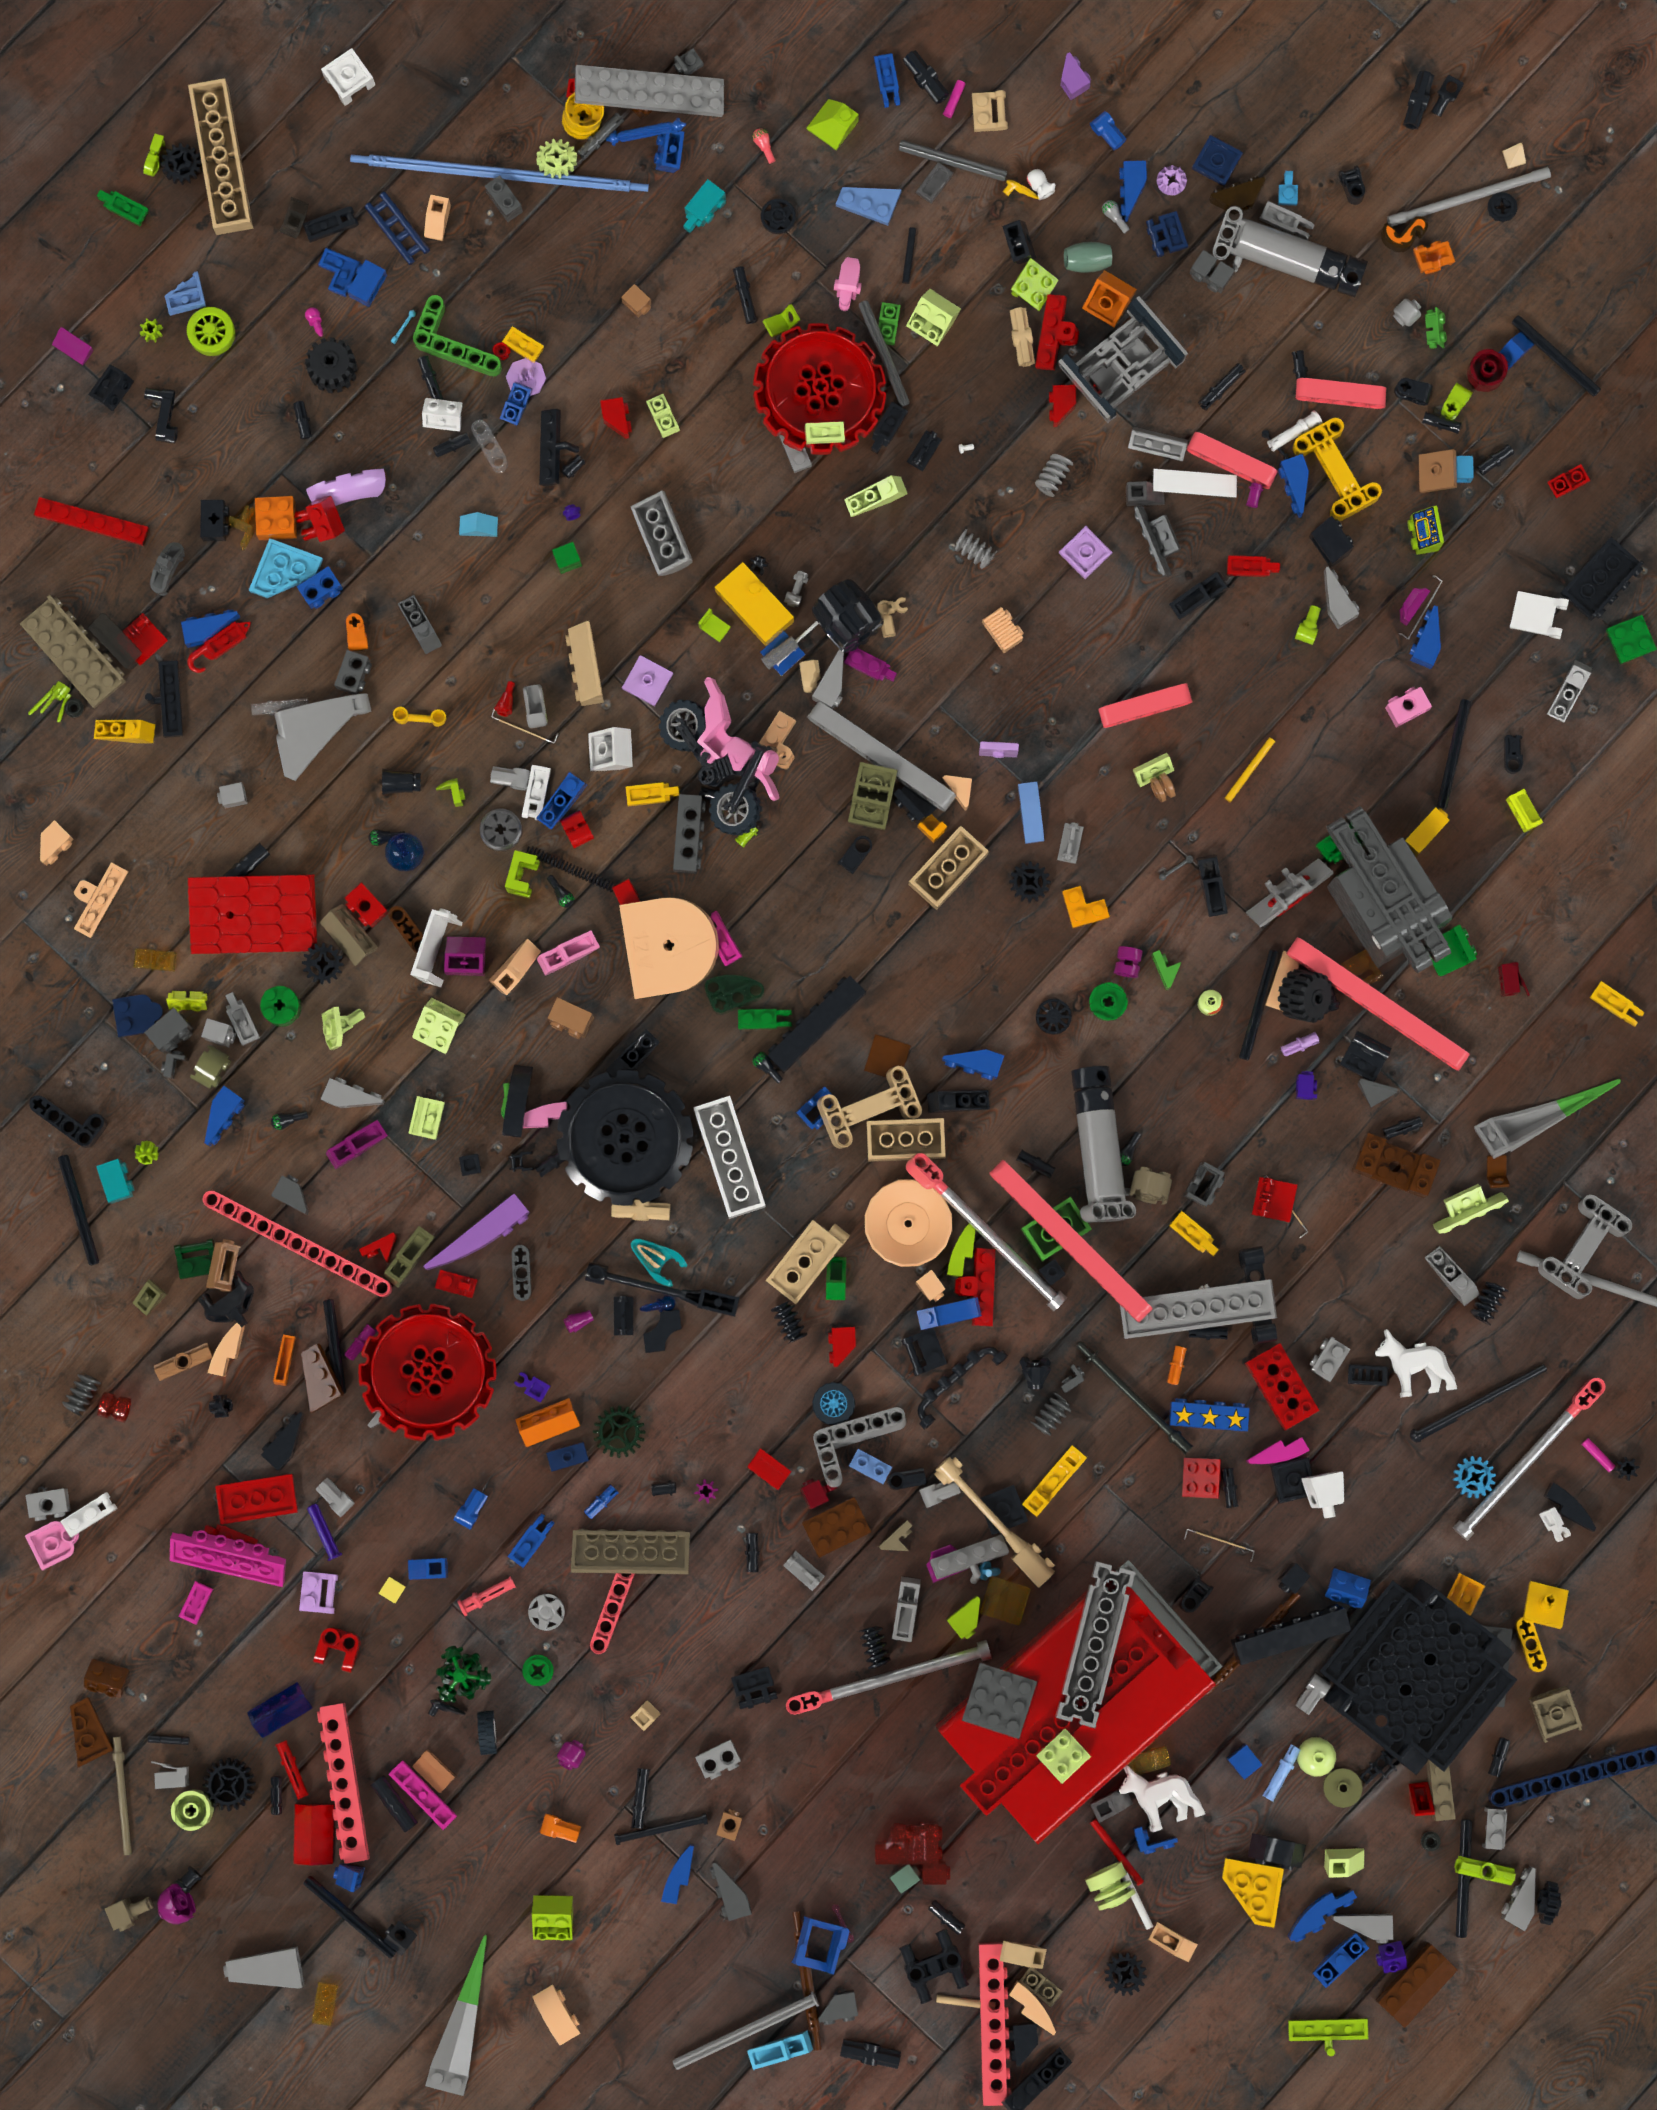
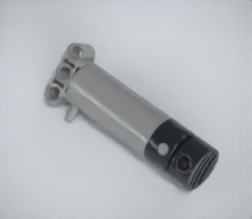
M1231 206L1226 211L1213 248V255L1218 260L1226 259L1229 254L1235 255L1232 267L1235 272L1238 271L1242 259H1246L1331 290H1335L1339 284L1337 292L1354 298L1368 261L1351 255L1348 262H1346L1348 255L1245 219L1243 218L1242 209L1238 206ZM1233 209L1238 210L1240 213V217L1237 220H1232L1229 217V212ZM1227 227L1233 230L1231 238L1223 236V230ZM1224 246L1227 249L1226 255L1219 256L1216 252L1217 247ZM1355 272L1358 278L1355 281H1350L1347 278L1348 273Z
M1092 1066L1072 1070L1071 1075L1073 1091H1076L1074 1099L1088 1205L1081 1208L1080 1216L1087 1223L1112 1222L1133 1218L1136 1214V1207L1132 1202L1125 1199V1196H1129L1130 1188H1124L1112 1089L1109 1088L1111 1087L1109 1066Z

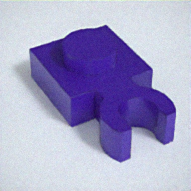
M520 1372L519 1375L524 1377V1382L520 1384L515 1381L514 1384L518 1387H526L524 1393L541 1403L551 1386L536 1377H533L530 1381L525 1373Z

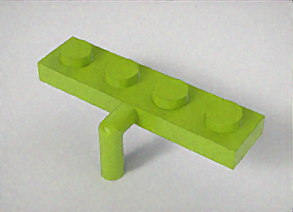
M1368 2019L1288 2020L1289 2041L1324 2040L1325 2052L1329 2056H1334L1335 2050L1333 2049L1332 2040L1368 2039Z

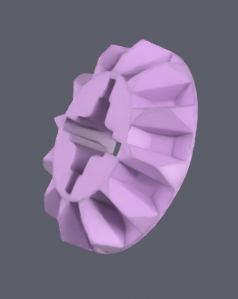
M1173 165L1164 167L1157 176L1158 188L1164 194L1177 195L1186 187V174L1180 167ZM1176 175V183L1172 182L1168 186L1169 179L1167 177L1171 178L1172 176Z

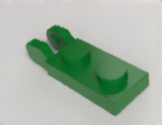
M738 1010V1029L792 1027V1022H777V1016L792 1015V1010Z

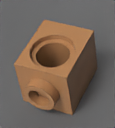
M635 284L621 297L622 303L638 318L642 314H647L651 309V299Z
M731 1809L728 1812L724 1811L716 1835L735 1841L743 1818L739 1816L740 1812ZM727 1819L735 1821L736 1826L734 1829H727L724 1823Z

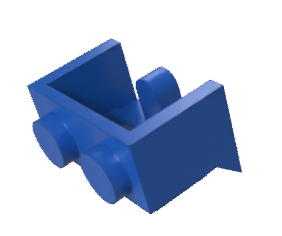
M826 1087L821 1088L795 1112L811 1130L814 1127L819 1129L824 1122L821 1115L812 1123L805 1115L817 1105L819 1098L831 1094Z

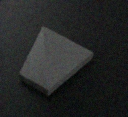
M1364 1079L1358 1080V1086L1370 1107L1393 1096L1398 1091L1397 1088Z

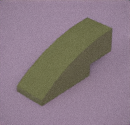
M418 1226L397 1253L396 1258L385 1270L383 1277L399 1288L427 1250L434 1236Z

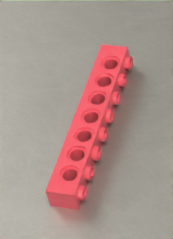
M345 1703L322 1706L320 1711L317 1712L319 1723H322L323 1731H320L322 1743L325 1742L326 1750L323 1753L325 1762L329 1764L327 1779L328 1782L331 1781L332 1783L330 1798L331 1801H335L336 1809H333V1817L335 1821L338 1820L339 1828L336 1829L337 1840H341L342 1848H339L340 1859L344 1860V1864L368 1860L370 1856ZM331 1719L338 1722L336 1730L329 1728V1721ZM334 1739L341 1741L342 1745L339 1750L332 1747ZM337 1758L344 1761L343 1769H338L335 1766ZM340 1778H345L348 1782L345 1789L340 1788L338 1785ZM342 1798L350 1799L351 1805L349 1808H344L341 1805ZM346 1817H351L354 1820L353 1827L348 1828L345 1826L344 1820ZM349 1837L356 1838V1847L348 1845L347 1840Z
M1002 1942L979 1943L983 2106L1003 2105L1001 2102L1011 2093L1006 2083V2080H1010V2068H1006V2060H1010L1009 2047L1005 2046V2040L1009 2039V2027H1005V2019H1009L1008 2007H1004V1999H1008V1987H1004V1979H1007V1967H1003V1962L999 1961L1003 1946ZM992 1958L999 1961L998 1966L994 1969L988 1967V1961ZM993 1978L999 1981V1986L995 1989L988 1986L989 1980ZM991 1999H998L1000 2005L992 2009L989 2007V2001ZM992 2019H998L1000 2026L993 2029L989 2026V2022ZM991 2040H1000V2047L997 2049L991 2048ZM993 2059L1001 2061L999 2068L994 2069L990 2066ZM994 2079H999L1002 2085L1000 2088L994 2089L991 2087V2082Z

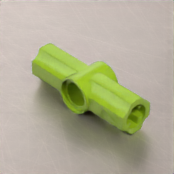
M1458 1856V1859L1455 1861V1873L1506 1885H1512L1515 1881L1516 1874L1514 1868ZM1486 1866V1867H1487V1873L1484 1875V1874H1483V1869H1484V1867Z

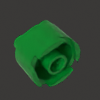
M275 986L266 990L260 1002L263 1016L276 1026H289L301 1014L302 1005L299 997L285 986ZM280 1002H282L285 1005V1007H282L281 1010L277 1008V1005H280Z

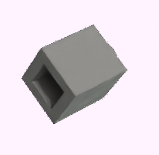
M242 782L219 787L220 793H217L219 804H223L225 809L248 804L245 787Z

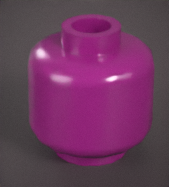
M576 1740L564 1742L557 1754L558 1764L568 1770L579 1768L586 1756V1752L582 1748L583 1744Z

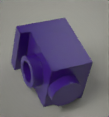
M1302 1071L1296 1078V1099L1316 1100L1317 1094H1313V1091H1317V1080H1314L1313 1072Z

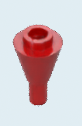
M508 681L505 692L494 707L500 716L507 717L512 714V693L515 683L512 681Z

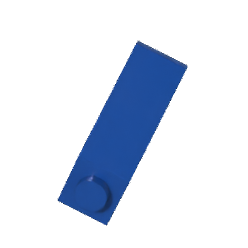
M341 1863L334 1871L333 1878L336 1879L335 1884L350 1892H355L361 1887L365 1868Z

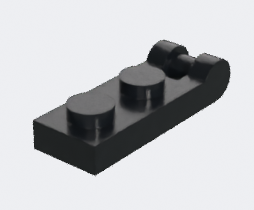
M346 207L303 223L309 242L311 243L343 230L357 227L359 223L354 218L353 207ZM346 217L347 221L342 222L341 218Z

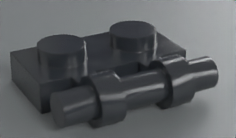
M769 1666L731 1677L736 1696L744 1695L746 1699L738 1702L740 1709L754 1708V1705L764 1702L768 1704L771 1703V1700L778 1698L776 1691L768 1693L767 1687L774 1686ZM761 1689L762 1695L751 1698L750 1692Z

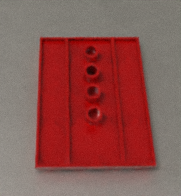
M314 874L188 878L191 954L309 951L308 948L315 949V944H317Z

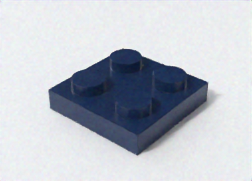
M1210 135L1193 164L1192 170L1225 187L1243 152Z

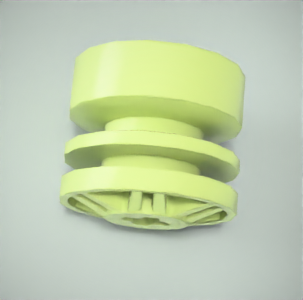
M1121 1861L1111 1864L1085 1878L1090 1892L1100 1890V1893L1094 1897L1095 1902L1104 1899V1901L1097 1905L1099 1910L1114 1908L1126 1902L1136 1893L1134 1888L1125 1890V1888L1132 1884L1130 1880L1124 1882L1120 1880L1127 1874Z

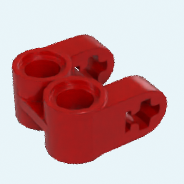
M333 1627L325 1629L320 1636L313 1662L323 1665L329 1647L346 1652L341 1670L351 1673L361 1644L359 1636ZM329 1632H333L336 1635V1640L333 1643L327 1640ZM348 1637L353 1638L355 1641L353 1648H348L345 1645Z

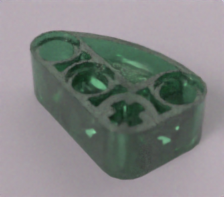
M739 975L713 977L707 980L704 986L711 1007L718 1015H724L762 999L765 994L762 983ZM716 983L719 988L716 992H710L708 986ZM755 986L760 987L762 990L757 996L751 994V989ZM735 994H742L744 997L743 1001L740 1003L734 1002L733 996ZM718 1001H722V1003H724V1002L726 1003L725 1005H723L724 1009H722V1010H720L719 1008L716 1009V1006L718 1005V1003H717Z

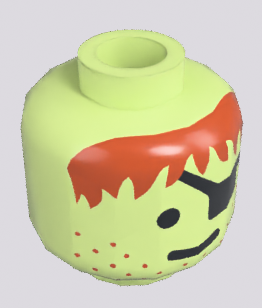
M1207 990L1200 995L1197 1005L1203 1014L1212 1016L1221 1010L1223 998L1219 992Z

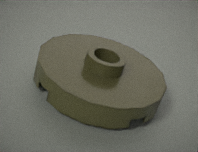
M1334 1769L1324 1779V1795L1328 1802L1334 1806L1341 1808L1350 1807L1357 1803L1362 1794L1361 1780L1350 1769ZM1342 1784L1346 1785V1790L1344 1792L1340 1791V1786Z

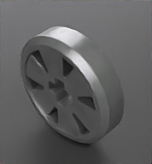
M495 809L483 817L480 824V835L483 842L489 848L496 851H506L513 848L519 842L522 835V825L519 818L510 810ZM499 825H502L503 828H506V831H503L504 834L500 835L499 832H496V829H499Z

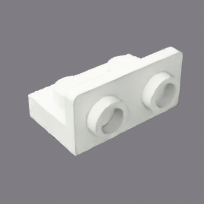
M426 398L422 411L423 427L460 432L462 402Z

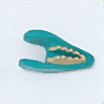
M634 1239L631 1242V1248L653 1279L662 1285L673 1286L670 1279L666 1280L665 1277L660 1275L662 1267L669 1259H675L676 1262H679L680 1267L688 1266L684 1258L672 1249L642 1239Z

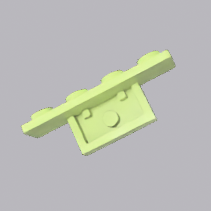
M1476 1184L1444 1199L1449 1217L1434 1223L1433 1226L1439 1234L1447 1233L1458 1225L1467 1224L1469 1220L1475 1217L1484 1216L1490 1210L1501 1208L1509 1200L1502 1192L1485 1199L1481 1186Z

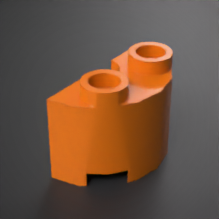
M1436 241L1430 244L1429 248L1421 245L1413 249L1420 273H1434L1440 271L1442 266L1455 263L1448 241L1442 243L1441 241Z

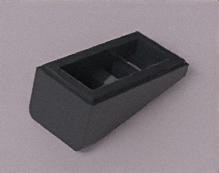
M1349 1364L1348 1384L1388 1386L1389 1367ZM1355 1369H1359L1358 1380H1355ZM1363 1369H1366V1381H1362ZM1371 1370H1374V1381H1370ZM1379 1370H1382V1382H1378Z

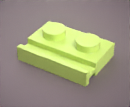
M417 1096L409 1134L436 1140L445 1102Z

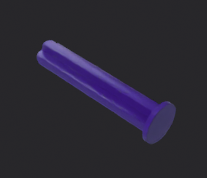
M318 1504L309 1506L307 1510L328 1554V1561L340 1557L343 1554L339 1553Z

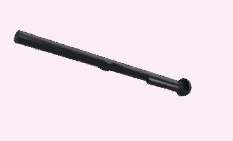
M1543 1364L1418 1431L1413 1428L1410 1432L1411 1440L1417 1443L1421 1442L1422 1439L1458 1421L1457 1418L1487 1402H1492L1496 1397L1546 1372L1545 1365Z

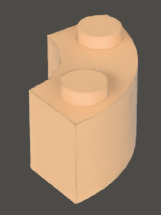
M551 1985L532 1996L542 2018L559 2045L580 2034L577 2027L580 2023L575 2014L571 2015L564 2003L566 1998L561 1990L557 1991L554 1985Z

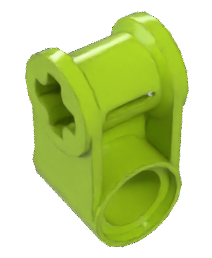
M1456 383L1442 407L1441 416L1444 415L1447 419L1454 420L1466 405L1473 392Z

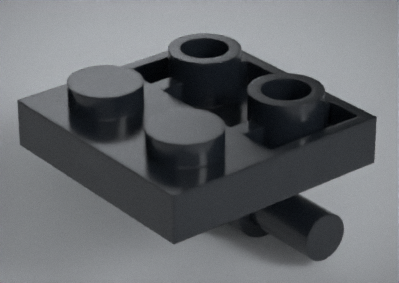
M1357 1031L1339 1065L1368 1081L1375 1082L1392 1048Z

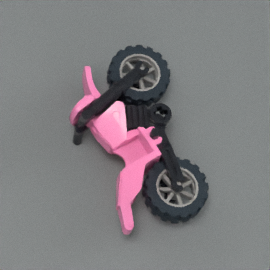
M707 677L704 683L710 698L705 708L689 700L672 702L669 704V707L664 709V714L660 716V736L673 749L687 752L692 751L702 765V769L698 774L699 781L702 784L717 788L721 787V790L716 791L715 797L710 801L711 808L709 807V813H711V821L715 823L714 826L720 829L721 832L739 836L743 835V833H749L751 828L756 827L757 820H760L761 816L759 814L762 812V807L759 804L761 803L760 799L756 797V789L760 781L764 784L771 800L776 801L779 799L777 788L769 776L774 772L779 756L776 747H766L757 741H753L750 744L739 737H730L726 733L731 724V717L725 696L719 689L716 680ZM683 712H687L685 719L680 715ZM692 714L695 719L689 721L690 715ZM741 777L740 781L737 784H728V786H723L725 782H730L731 780ZM724 810H727L729 812V814L726 817L724 815ZM733 815L735 824L728 822ZM738 815L744 817L740 822H739Z

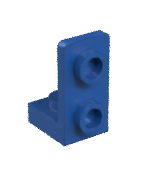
M1141 1826L1133 1828L1139 1851H1144L1145 1854L1156 1852L1155 1848L1162 1846L1163 1849L1172 1848L1175 1846L1174 1843L1178 1842L1177 1837H1172L1146 1844V1841H1149L1147 1830H1143Z

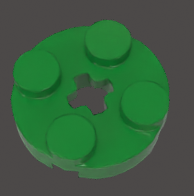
M1111 982L1095 987L1089 998L1091 1012L1103 1021L1118 1019L1124 1014L1128 1004L1123 988ZM1111 997V1001L1114 1004L1106 1007L1103 999Z

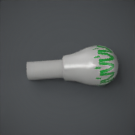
M1113 200L1106 201L1102 206L1103 214L1114 223L1116 222L1123 233L1129 231V227L1122 219L1118 204Z

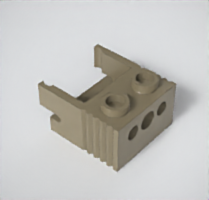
M1566 1686L1528 1698L1530 1705H1532L1531 1708L1534 1712L1533 1714L1535 1715L1541 1737L1545 1743L1548 1742L1547 1738L1576 1728L1579 1731L1582 1730V1724L1576 1707H1574L1573 1698L1569 1688Z

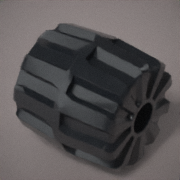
M851 579L841 581L832 586L818 598L812 608V614L825 634L844 653L852 652L858 649L860 645L869 642V638L878 633L877 629L881 628L884 624L883 617L871 598Z

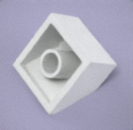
M612 727L588 734L590 771L621 770L633 767L631 729Z

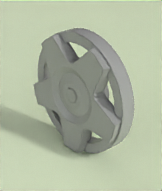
M542 1594L531 1602L528 1615L531 1623L536 1628L549 1631L557 1628L562 1623L565 1616V1608L557 1596ZM546 1597H550V1598H553V1599H555V1600H553V1601H551V1602H548V1600L546 1599ZM537 1601L538 1607L532 1609L534 1603ZM560 1607L562 1611L561 1616L557 1613V1610ZM533 1618L539 1619V1625L534 1621ZM550 1622H553V1623L556 1624V1625H554V1626H552V1627H547Z

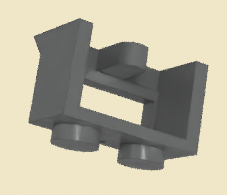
M1201 1162L1183 1196L1203 1207H1207L1208 1204L1211 1205L1216 1197L1214 1195L1216 1188H1220L1225 1180L1223 1178L1225 1173L1206 1162ZM1208 1171L1215 1176L1203 1198L1200 1199L1194 1194Z

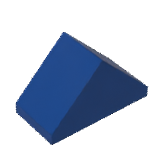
M1522 332L1511 338L1499 352L1506 358L1508 370L1535 345Z

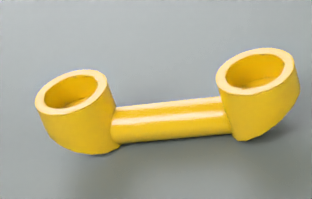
M397 707L393 711V718L399 724H406L408 721L426 722L439 727L446 722V714L440 709L434 710L431 715L408 714L404 707Z

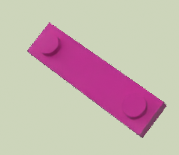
M404 1760L389 1773L391 1778L442 1830L457 1817L454 1811Z

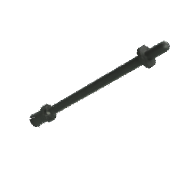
M1077 1342V1348L1088 1358L1085 1362L1089 1363L1091 1361L1168 1435L1170 1443H1174L1184 1455L1193 1447L1181 1435L1182 1432L1180 1430H1173L1096 1356L1099 1352L1098 1350L1093 1353L1083 1342Z

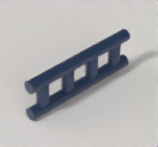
M382 192L379 195L382 201L374 207L371 203H367L365 209L406 262L412 265L415 262L412 257L420 250L427 254L430 249L388 194ZM388 207L394 215L384 221L379 212ZM399 221L405 230L396 236L390 227ZM410 235L416 244L407 250L401 241Z

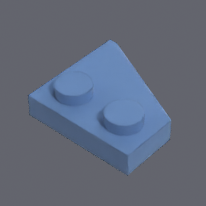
M198 271L192 274L193 277L188 281L180 283L175 290H171L165 295L170 316L206 307Z

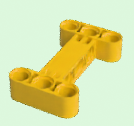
M1332 418L1296 438L1292 450L1296 456L1300 454L1306 456L1311 452L1315 453L1341 498L1333 504L1330 516L1343 521L1377 502L1382 489L1379 484L1373 482L1360 488L1333 441L1341 436L1344 423L1339 418ZM1331 425H1336V426H1338V427H1339V431H1338V432L1332 431V430L1330 429V426H1331ZM1320 434L1323 440H1315L1314 435ZM1304 443L1307 448L1305 450H1301L1298 448L1297 444ZM1368 490H1375L1377 496H1370ZM1351 499H1358L1360 505H1353ZM1335 508H1342L1344 514H1337L1335 512Z

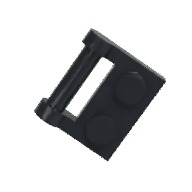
M934 1328L901 1340L913 1365L914 1376L947 1364ZM914 1341H918L927 1364L924 1367H921L912 1344Z

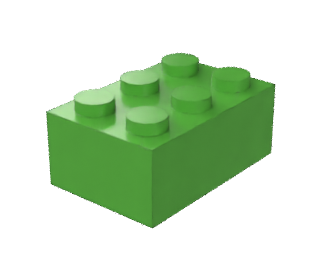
M1071 1197L1053 1208L1080 1236L1091 1231L1089 1224L1082 1220L1080 1210ZM1036 1220L1021 1229L1042 1262L1063 1249Z

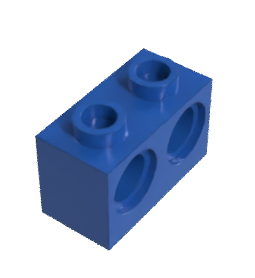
M329 566L296 586L311 609L321 607L325 600L330 597L335 598L343 589ZM331 580L334 582L332 587H324L326 581ZM317 591L318 593L315 598H309V592Z

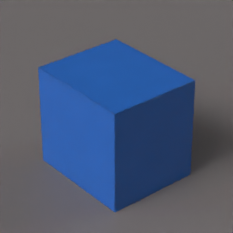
M1243 1744L1227 1757V1760L1244 1780L1262 1766L1261 1762L1246 1744Z

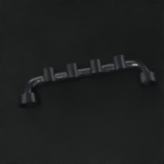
M984 1347L978 1352L975 1349L966 1356L968 1359L966 1363L962 1365L959 1362L952 1368L954 1373L949 1378L944 1375L937 1382L939 1386L934 1391L930 1388L922 1395L925 1399L921 1401L917 1410L921 1420L919 1425L925 1430L936 1420L931 1414L926 1415V1407L965 1375L985 1355L990 1354L994 1356L992 1361L998 1366L1008 1357L1004 1350L1000 1352L994 1347Z

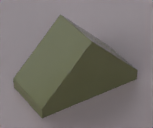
M148 1280L133 1301V1304L147 1316L164 1299L167 1293L154 1281Z

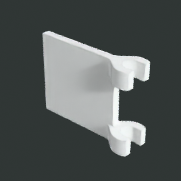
M1518 591L1510 628L1560 639L1562 629L1552 627L1555 609L1567 610L1569 600Z

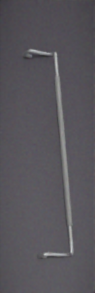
M1438 588L1435 590L1433 596L1431 597V599H1430V601L1428 602L1426 608L1424 609L1423 613L1421 614L1419 620L1417 621L1416 625L1414 626V628H1413V630H1412L1410 636L1412 635V633L1414 632V630H1415V628L1417 627L1418 623L1420 622L1422 616L1424 615V613H1425V611L1427 610L1429 604L1431 603V601H1432V599L1434 598L1436 592L1438 591Z

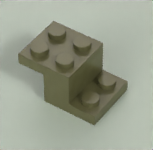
M860 762L848 823L881 830L886 829L898 770Z

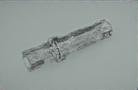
M307 697L276 702L268 700L267 703L251 704L252 716L263 714L271 716L279 711L309 704V699Z

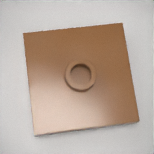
M1452 449L1419 455V490L1421 493L1457 488L1456 450Z

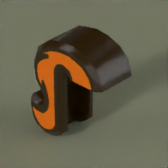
M1416 216L1400 235L1390 226L1384 224L1381 231L1382 242L1394 252H1405L1413 245L1416 235L1419 239L1425 235L1428 222L1424 217Z

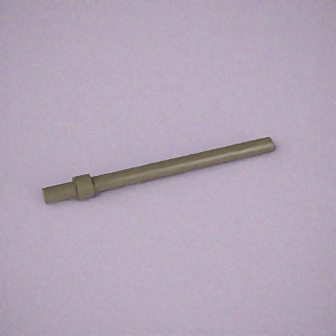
M121 1736L113 1737L114 1753H112L116 1767L124 1855H131L123 1767L125 1757L124 1752H122Z

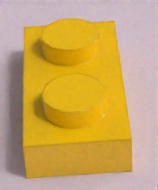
M513 326L502 341L510 349L535 363L544 349L542 344Z

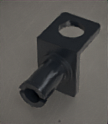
M1447 75L1440 90L1437 91L1439 98L1431 112L1442 117L1449 102L1454 103L1464 83ZM1449 82L1457 84V90L1453 93L1446 90V85Z

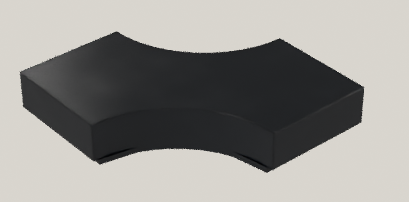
M680 1310L660 1312V1320L657 1326L652 1331L643 1334L645 1353L665 1351L668 1337L675 1331L682 1329Z

